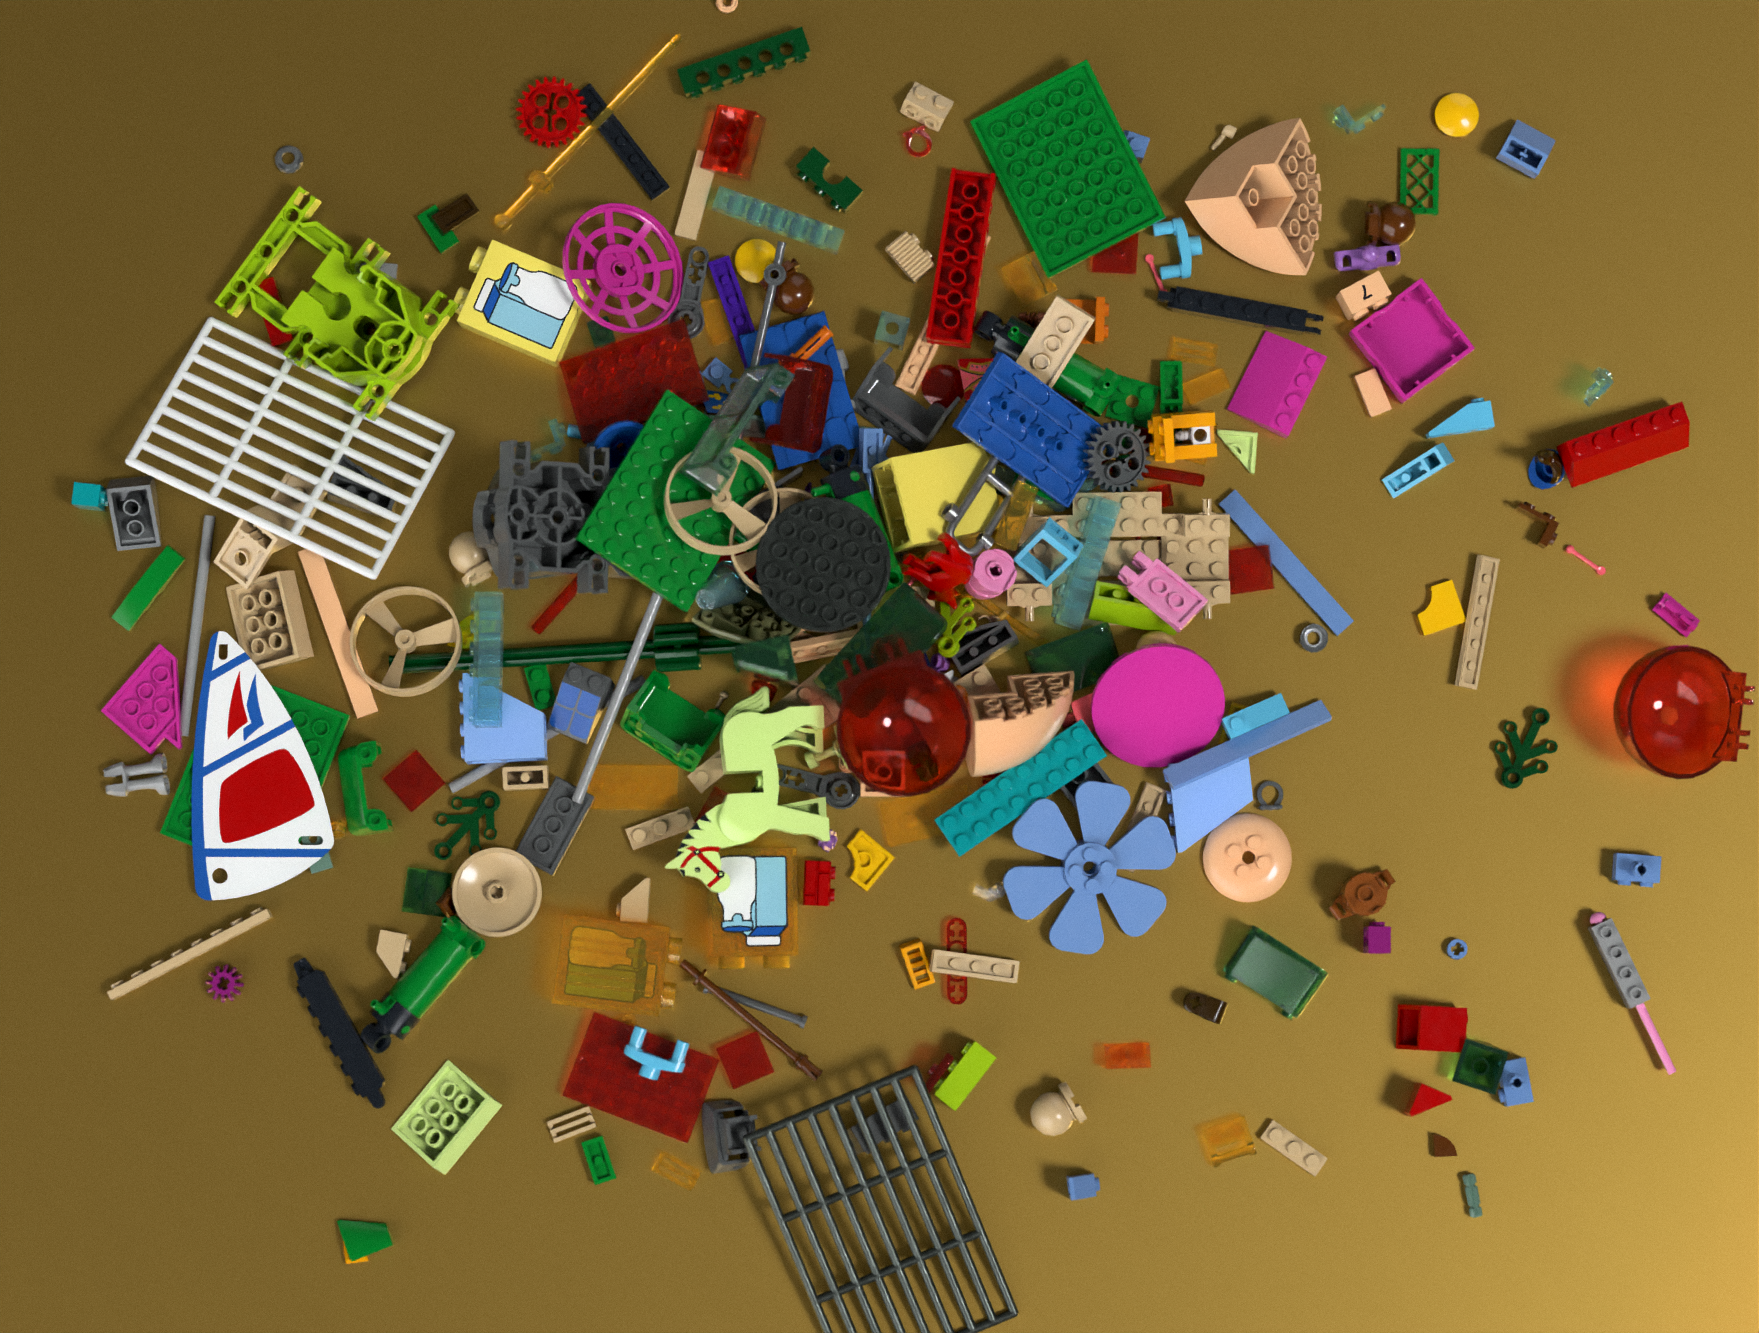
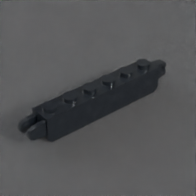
M1178 286L1170 288V292L1159 290L1157 295V301L1168 303L1167 308L1172 309L1176 313L1295 335H1302L1303 333L1321 335L1320 329L1307 327L1305 323L1306 320L1323 322L1324 316L1307 313L1308 310Z
M306 958L300 959L293 964L299 978L297 980L299 986L296 987L302 999L306 997L310 1005L307 1008L313 1018H318L320 1022L318 1028L323 1037L328 1036L332 1043L329 1045L331 1052L335 1057L339 1056L342 1064L340 1067L346 1077L350 1075L353 1081L351 1087L357 1096L361 1095L362 1098L367 1096L372 1106L376 1109L383 1108L386 1101L380 1088L384 1087L386 1080L366 1044L361 1040L356 1026L325 971L315 970Z

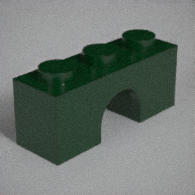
M813 147L796 165V170L798 171L796 175L805 183L809 181L815 186L813 190L820 197L823 198L825 195L831 200L829 204L837 212L842 210L846 213L863 195V190L847 176L838 184L826 182L823 174L830 166V161Z

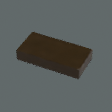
M466 193L432 215L430 219L444 236L478 214L479 209Z

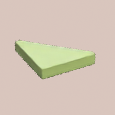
M1217 429L1216 434L1245 468L1251 474H1254L1258 432Z

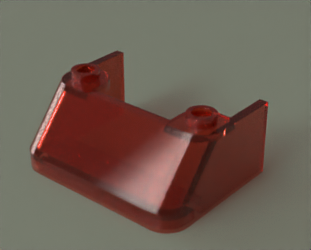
M764 353L765 358L778 360L777 374L780 379L787 381L780 425L771 424L766 430L765 439L750 437L749 441L803 452H817L822 443L833 380L832 368L827 364L792 356Z

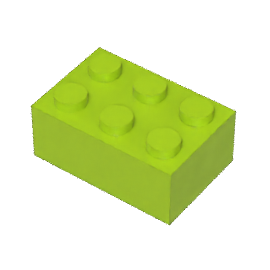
M973 1041L972 1044L967 1042L960 1051L963 1054L960 1060L956 1061L954 1059L946 1069L950 1073L945 1079L940 1077L933 1086L936 1090L933 1094L954 1111L958 1109L996 1059L993 1054L976 1041Z

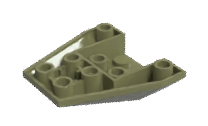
M738 575L726 585L723 599L711 610L703 607L692 618L694 624L718 638L774 652H779L801 630V628L786 622L775 613L764 596L751 589Z

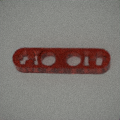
M953 918L948 922L946 928L947 951H950L953 944L958 943L962 945L963 953L967 954L966 923L961 918ZM954 921H959V925H963V930H959V937L963 936L964 941L954 940L950 942V936L955 937L954 930H950V926L954 925ZM947 974V997L951 1003L959 1005L967 999V977L962 976L959 979H955L950 974ZM950 981H964V986L959 985V991L964 993V996L960 997L959 1001H955V997H951V992H955V985L950 986Z

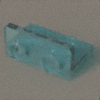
M1598 367L1591 375L1595 383L1585 392L1587 397L1584 399V402L1588 407L1607 392L1614 383L1612 380L1613 376L1605 368L1601 369Z

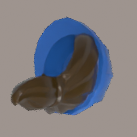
M1548 448L1535 454L1528 469L1531 483L1536 488L1542 490L1558 485L1566 474L1558 451Z

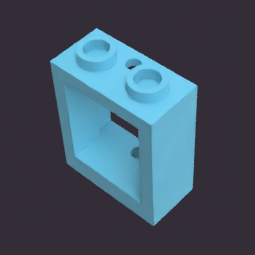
M1049 517L1018 548L1013 560L1038 582L1048 587L1079 556L1084 545ZM1042 538L1066 557L1053 571L1029 553Z

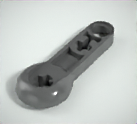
M695 247L690 251L681 297L676 308L668 317L670 331L681 339H692L698 336L705 325V317L700 302L709 254L703 247ZM696 252H703L706 258L703 262L697 263L693 260V255ZM691 265L696 268H704L703 271L701 269L698 270V278L701 280H697L696 284H693L692 280L689 279V276L693 277L695 271L694 268H690ZM684 316H689L692 324L688 323V326H683V322L680 319H684Z
M777 764V767L783 771V777L779 780V786L815 794L819 797H826V803L836 809L852 807L860 796L859 783L849 773L836 772L819 775ZM787 770L792 771L790 776L793 777L802 774L801 777L805 779L804 783L795 786L796 782L788 779V784H785ZM841 784H844L848 792L839 797L837 796L839 793H835L836 787L840 788Z

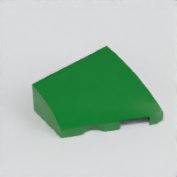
M337 1221L351 1262L395 1244L387 1223Z

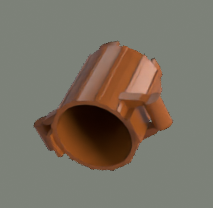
M1388 869L1375 873L1362 872L1349 876L1341 885L1340 895L1328 909L1336 921L1353 915L1363 917L1378 913L1386 904L1391 884L1396 881ZM1381 875L1384 881H1382L1378 876ZM1337 903L1340 905V907L1342 908V910H1343L1344 913H1346V914H1344V915L1342 914V912L1340 911V909H1339L1338 906L1336 905Z

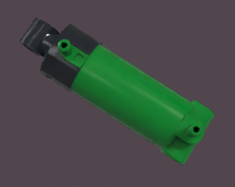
M989 311L983 312L973 329L979 337L995 342L990 353L996 356L997 352H1002L1015 362L1036 330L1033 326L1014 315L1010 317L1007 324H1003L1000 317ZM1074 352L1052 388L1083 406L1082 409L1096 417H1101L1110 401V397L1114 395L1122 378L1107 367L1104 370Z
M836 444L820 455V465L830 474L820 480L822 486L811 489V495L817 497L825 494L826 497L852 503L868 513L877 523L886 538L891 557V572L886 593L903 583V574L870 493V487L861 464L848 466L847 463L850 459L848 449L841 444Z
M458 916L444 917L440 927L442 930L401 978L379 1001L376 999L371 1001L370 1006L372 1009L370 1013L377 1019V1022L368 1024L362 1030L360 1036L361 1040L375 1053H382L389 1048L392 1035L397 1036L403 1041L473 958L476 959L484 950L485 941Z

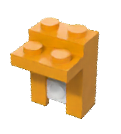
M1213 410L1151 414V420H1147L1148 434L1152 433V442H1149L1150 456H1153L1155 461L1164 460L1166 463H1175L1177 459L1217 457V443H1215L1214 426H1216L1215 412ZM1177 428H1190L1189 431H1185V430H1184V431H1181V430H1180V431H1178V432L1176 431V433H1175V441H1176V439H1177L1178 441H1180V440H1182V441H1183V440L1189 441V440H1190L1191 443H1177V444H1174L1175 441H1174V430H1173V429H1177ZM1197 429L1205 430V436L1201 440L1194 439V432Z

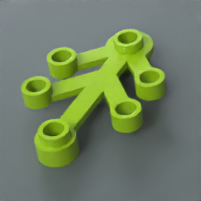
M965 597L960 601V605L952 615L950 605L946 602H940L941 618L932 614L928 608H922L918 612V617L923 623L929 622L943 631V637L935 634L930 627H923L919 632L923 641H931L938 646V652L943 657L949 658L956 655L960 649L959 641L967 631L970 632L976 628V622L973 617L966 616L961 621L962 625L952 635L953 627L965 612H971L975 607L974 602L969 597Z

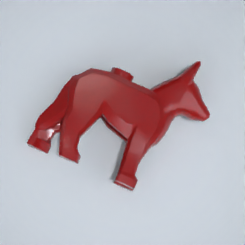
M944 532L937 539L946 546V554L931 550L922 560L909 552L903 556L902 563L912 567H902L901 573L913 576L925 587L929 588L930 591L927 593L928 600L946 602L956 610L958 605L955 597L959 596V593L955 587L969 582L973 573V560L969 554L960 549L953 537Z

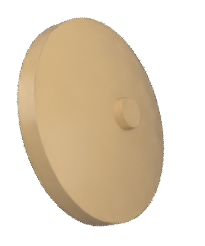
M506 848L484 849L470 856L457 871L452 887L453 903L461 920L475 932L489 937L510 936L524 929L536 916L542 900L541 880L532 863L520 853Z

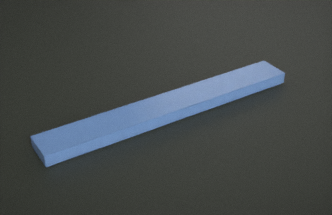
M1236 490L1218 504L1225 513L1230 514L1232 521L1336 636L1354 622Z
M1319 700L1163 769V774L1174 791L1331 721L1332 716L1322 700Z

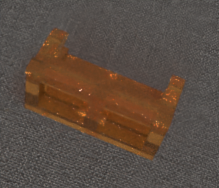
M1149 1043L1104 1044L1105 1069L1151 1068Z

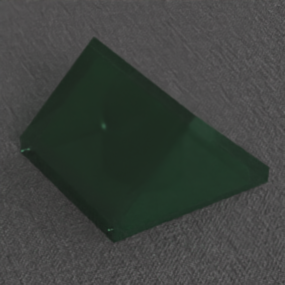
M408 867L402 912L446 917L436 902L446 889L451 887L452 873Z
M1466 1038L1452 1081L1495 1095L1509 1052L1488 1042Z

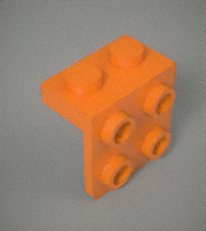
M1096 297L1095 300L1066 299L1095 317L1094 322L1080 344L1103 345L1104 338H1108V325H1104L1105 316H1109V303H1105V297Z

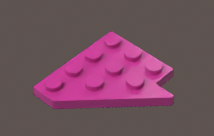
M160 643L101 710L151 755L165 739H168L179 750L182 749L178 659Z

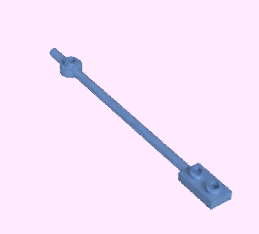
M859 428L858 465L861 464L864 473H866L865 477L874 500V476L871 467L882 462L883 429ZM871 613L862 620L867 649L859 651L854 657V666L857 671L861 672L860 695H869L870 673L877 666V657L870 651Z

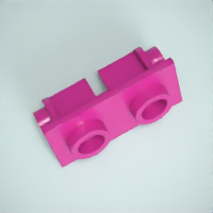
M1667 593L1662 596L1652 609L1686 638L1696 629L1697 624L1700 622L1697 617Z

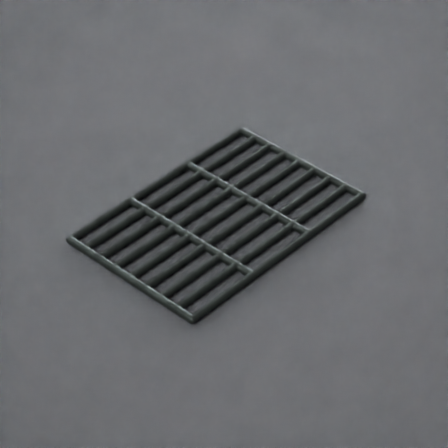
M917 1065L909 1066L743 1136L746 1149L823 1333H833L821 1303L834 1299L847 1332L857 1333L842 1297L843 1294L852 1290L857 1295L872 1333H882L863 1289L864 1285L874 1281L896 1333H906L884 1281V1277L893 1273L897 1274L920 1332L930 1333L904 1270L915 1264L918 1266L945 1333H978L1018 1316L1019 1311ZM911 1075L942 1149L930 1154L899 1081ZM890 1084L893 1087L921 1155L920 1158L908 1162L879 1091L880 1088ZM871 1093L900 1166L889 1171L886 1168L858 1100V1097ZM846 1102L851 1104L879 1172V1175L867 1179L837 1108V1106ZM829 1110L858 1180V1184L848 1188L845 1187L816 1117L817 1114ZM805 1119H808L838 1191L826 1197L795 1125ZM786 1127L817 1201L805 1206L774 1133ZM764 1136L768 1140L796 1207L795 1210L783 1214L753 1142ZM944 1157L947 1159L975 1230L966 1234H962L933 1163ZM924 1165L954 1236V1239L944 1243L940 1240L912 1170ZM903 1174L934 1246L922 1252L891 1180ZM881 1183L885 1186L913 1256L901 1261L871 1190L872 1187ZM859 1192H863L892 1262L891 1265L879 1269L850 1199V1196ZM842 1200L871 1270L870 1274L860 1278L829 1205ZM819 1209L822 1211L850 1279V1282L841 1286L837 1285L808 1215ZM799 1217L830 1289L819 1295L815 1291L787 1223ZM977 1238L981 1242L1008 1308V1311L998 1315L994 1312L966 1244ZM956 1247L960 1250L988 1318L976 1324L946 1254V1251ZM936 1255L939 1258L967 1328L954 1332L925 1262V1260Z

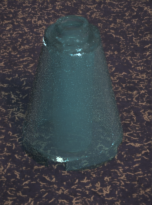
M722 561L715 565L707 580L698 590L695 597L696 603L701 609L706 611L742 601L748 595L750 587L740 578L732 561Z

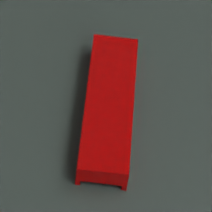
M956 168L951 169L926 332L927 343L971 349L997 179L995 173L987 174L956 170Z

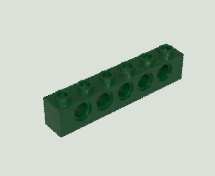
M799 27L679 68L677 73L686 98L696 99L704 95L703 92L712 90V92L720 91L725 88L724 85L729 83L737 85L745 82L747 77H761L770 69L774 68L775 71L786 68L788 63L794 61L796 64L808 60V56H811V51L803 28ZM783 46H790L793 51L789 55H784L780 52V49ZM762 53H769L772 56L768 62H762L759 57ZM742 60H748L751 66L748 69H741L739 63ZM721 67H727L730 73L727 76H720L718 70ZM701 74H706L709 76V80L702 84L697 81V77Z

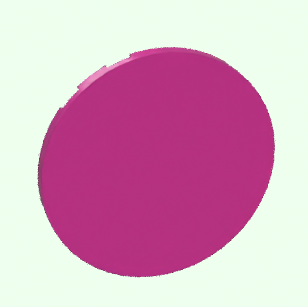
M1169 643L1143 645L1139 649L1119 656L1112 662V665L1105 673L1101 674L1094 688L1091 700L1092 721L1096 733L1104 746L1123 761L1142 767H1166L1168 764L1179 763L1196 755L1215 736L1222 722L1221 719L1223 718L1225 708L1223 687L1212 665L1196 654L1195 651Z

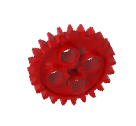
M553 76L552 82L547 77H544L543 84L537 79L535 88L530 84L528 85L529 93L522 91L525 99H518L523 104L522 107L516 108L517 111L522 112V115L516 117L517 120L523 121L519 128H526L527 130L523 135L526 137L532 135L530 138L532 143L538 139V146L542 147L544 142H546L548 149L551 148L552 143H554L556 148H560V142L567 146L568 138L573 141L576 140L573 135L575 132L582 134L578 127L586 126L581 121L582 118L588 117L587 114L582 113V110L588 108L587 105H581L585 97H577L580 90L575 89L572 91L573 83L565 86L566 80L564 78L558 83L555 76ZM552 93H555L553 109L557 113L552 115V132H549L551 116L547 114V111L552 110L551 96ZM541 95H546L547 103L544 106H538L537 99ZM562 97H568L569 104L566 108L559 107V100ZM539 117H544L545 125L542 128H536L535 120ZM560 119H565L567 122L564 130L557 129V122Z

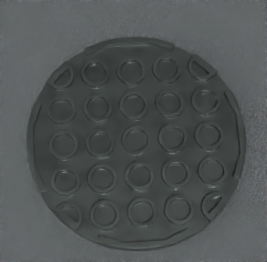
M818 497L800 501L789 506L768 525L757 549L756 574L765 600L773 611L786 622L808 631H839L862 621L880 603L890 579L891 557L882 530L864 510L852 503L836 498Z

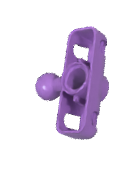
M1368 245L1354 250L1337 251L1334 253L1336 269L1339 271H1363L1379 267L1396 266L1401 261L1400 245L1382 247ZM1387 253L1392 254L1393 262H1387ZM1343 257L1349 260V266L1343 267Z

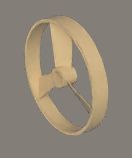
M706 446L690 452L676 464L665 488L664 507L672 529L688 545L708 554L732 555L750 549L761 540L768 525L775 517L777 490L769 471L753 455L731 446ZM720 454L718 489L714 490L711 499L670 504L669 489L676 473L685 464L696 458ZM740 460L751 465L763 477L769 488L772 512L767 524L731 500L732 496L729 489ZM711 507L716 512H724L749 541L733 546L710 545L692 537L681 527L677 520Z
M776 489L777 497H780V513L789 506L800 502L802 498L806 500L818 498L800 489ZM770 491L755 496L743 508L749 512L757 504L770 499ZM734 523L730 530L729 546L734 545L737 530ZM757 550L738 556L732 554V562L740 578L751 589L762 594L759 585L755 584L744 574L745 571L756 565Z
M397 587L376 595L359 611L350 632V652L361 676L375 689L393 696H416L438 687L453 672L462 651V631L451 607L437 594L419 587ZM401 595H420L441 604L451 614L452 619L412 633L410 630H403L383 602ZM367 615L395 637V643L399 649L381 684L375 682L364 673L356 656L357 634ZM456 642L450 662L438 676L423 685L399 689L407 653L413 652L417 646Z

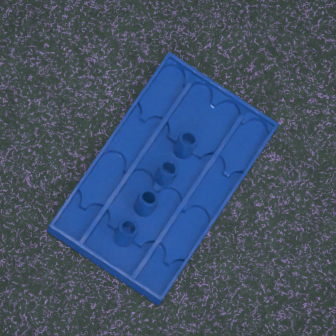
M824 311L772 325L767 329L754 388L778 470L818 459L822 452L836 444H841L848 450L859 447V426L832 337L803 363L804 366L802 368L799 367L786 381L776 372L790 358L789 355L791 353L797 352L824 325L829 329ZM758 330L739 335L749 369ZM807 408L812 410L809 415L804 414V410Z
M997 352L993 362H991L984 373L982 380L979 381L970 399H968L958 415L959 417L956 418L952 425L1030 484L1036 486L1055 502L1067 508L1090 473L1089 470H1084L1089 465L1088 462L1083 461L1084 458L1088 457V454L1083 452V450L1090 447L1086 444V441L1093 440L1090 435L1091 433L1098 434L1096 427H1103L1002 352Z

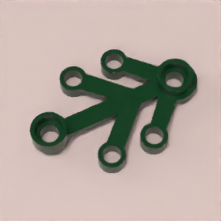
M1538 708L1532 712V724L1523 744H1521L1517 734L1516 723L1509 721L1504 724L1503 731L1509 736L1516 755L1512 765L1507 754L1508 745L1503 741L1497 742L1494 745V751L1499 755L1504 768L1501 774V781L1505 787L1510 789L1517 788L1522 784L1523 778L1536 773L1543 774L1547 772L1548 763L1544 760L1537 761L1534 766L1521 769L1526 760L1557 751L1558 745L1553 740L1546 741L1544 745L1531 749L1540 727L1549 722L1550 715L1546 709ZM1538 713L1543 715V720L1541 722L1536 720V715ZM1508 724L1514 726L1513 732L1507 731L1506 727ZM1548 743H1552L1554 745L1553 751H1549L1547 749ZM1499 744L1504 745L1505 750L1503 752L1497 750ZM1539 763L1545 765L1544 771L1538 770L1537 766ZM1510 773L1516 777L1514 782L1508 780Z
M486 791L479 798L463 799L461 797H454L451 801V806L455 810H461L464 807L478 808L472 814L447 815L440 813L437 815L436 823L442 827L448 824L463 823L446 843L441 842L436 845L434 853L438 859H449L453 854L454 846L469 830L471 842L469 846L470 855H473L471 851L473 846H478L481 851L479 819L484 814L486 817L484 837L488 840L496 839L498 832L495 829L494 812L499 809L501 803L498 794L493 791ZM487 798L493 799L494 803L492 806L486 805L485 801ZM457 799L462 801V806L459 808L454 806V801ZM440 816H446L447 822L445 824H440ZM489 829H492L495 832V835L492 838H489L487 836V831ZM442 847L448 849V853L445 856L440 854Z

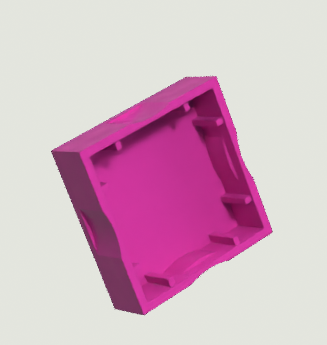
M1422 278L1349 332V336L1401 404L1475 349L1459 326L1445 313L1440 301Z

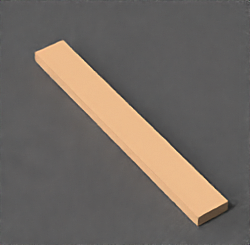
M990 236L987 238V245L991 239ZM929 316L895 385L897 388L914 396L939 347L938 344H930L926 340Z
M308 549L299 551L300 560L357 719L379 712L369 683L361 676L352 659L350 652V629L323 556ZM356 648V656H357L358 663H359L361 669L364 671L362 662H361V660H360V657H359V654H358V651H357V648Z

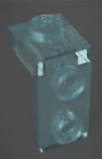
M1342 104L1335 109L1333 119L1339 128L1343 127L1348 135L1352 132L1357 134L1366 128L1365 123L1371 119L1375 122L1383 117V111L1387 107L1385 104H1382L1355 122Z
M557 419L548 421L555 442L530 451V462L542 459V455L550 452L553 455L563 451L562 447L567 446L563 437L567 435L563 422L558 423Z

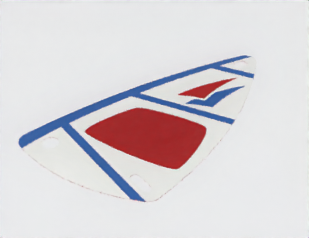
M224 631L214 633L210 639L200 692L193 755V866L196 893L204 900L238 898L277 886L308 869L330 851L334 844L333 831L324 795L300 734L270 683L245 651ZM219 644H228V656L225 660L219 658ZM301 836H320L323 842L321 845H301L298 840ZM218 868L226 870L228 874L227 880L222 884L214 882L212 878L214 870Z

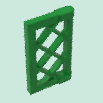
M1401 148L1400 203L1406 205V196L1409 195L1417 203L1414 207H1410L1415 215H1439L1440 149ZM1407 155L1415 156L1418 159L1410 168L1407 167ZM1425 156H1433L1432 169L1422 160ZM1419 162L1429 171L1421 179L1411 171ZM1408 173L1417 181L1410 190L1406 188ZM1430 173L1433 175L1432 190L1422 182ZM1419 184L1428 192L1421 201L1411 193ZM1431 195L1433 197L1432 208H1425L1422 202Z

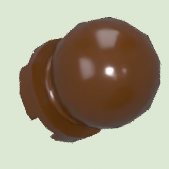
M1367 201L1366 206L1370 207V212H1365V234H1369V240L1365 241L1366 246H1376L1378 240L1387 245H1402L1411 239L1415 233L1417 223L1415 214L1410 207L1404 203L1390 202L1379 208L1376 201Z
M793 258L791 262L787 260L781 265L785 268L787 275L785 281L777 286L774 304L783 313L796 315L805 312L812 305L815 292L811 280L805 274L797 272L800 264ZM777 270L772 271V272H771V273L773 274L772 278H773V279L778 278V276H779L778 271H777ZM763 278L759 284L764 291H767L768 283Z

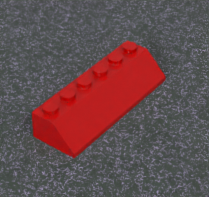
M1681 401L1566 441L1556 446L1571 488L1688 448L1690 421Z

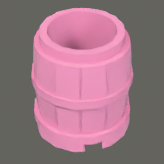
M1000 549L982 552L973 559L972 576L969 582L964 584L967 592L976 599L987 600L1009 589L1017 576L1013 558L1007 552Z

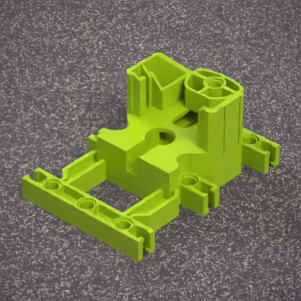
M299 186L218 296L215 303L221 308H226V303L233 295L237 296L233 307L228 309L227 312L238 318L251 300L252 309L286 334L298 333L283 355L295 361L294 363L303 369H307L314 359L318 365L331 372L338 379L355 386L367 385L352 407L359 412H363L365 410L363 407L369 400H375L373 408L365 415L369 420L375 422L401 385L410 380L423 366L434 340L460 305L450 299L448 301L449 305L443 312H438L439 304L443 298L446 299L447 295L437 290L423 309L422 299L391 275L379 270L391 254L390 252L380 247L372 239L367 238L354 256L353 247L323 224L317 221L308 222L322 202L311 195L309 198L311 200L303 209L299 208L304 196L309 194L307 190ZM294 211H297L298 218L295 221L291 222V214ZM299 234L327 256L312 276L316 280L315 284L309 292L302 290L288 308L259 287V285L268 277ZM375 246L380 252L370 261L368 256ZM267 247L272 248V254L269 257L264 255ZM362 263H367V265H363V266L360 268V271H361V272H359V267H360V265H361ZM245 282V284H246V289H245V291L242 292V293H239V291H238L239 285H240L241 283ZM435 314L437 317L436 323L429 325V317ZM374 324L376 327L375 333L368 335V327ZM313 334V339L307 343L308 336ZM303 347L304 355L298 361L295 354ZM380 386H383V395L381 397H377L376 389Z

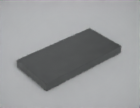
M558 776L555 777L516 849V852L527 858L532 865L552 876L557 871L596 798L586 792L582 804L572 801L576 786Z

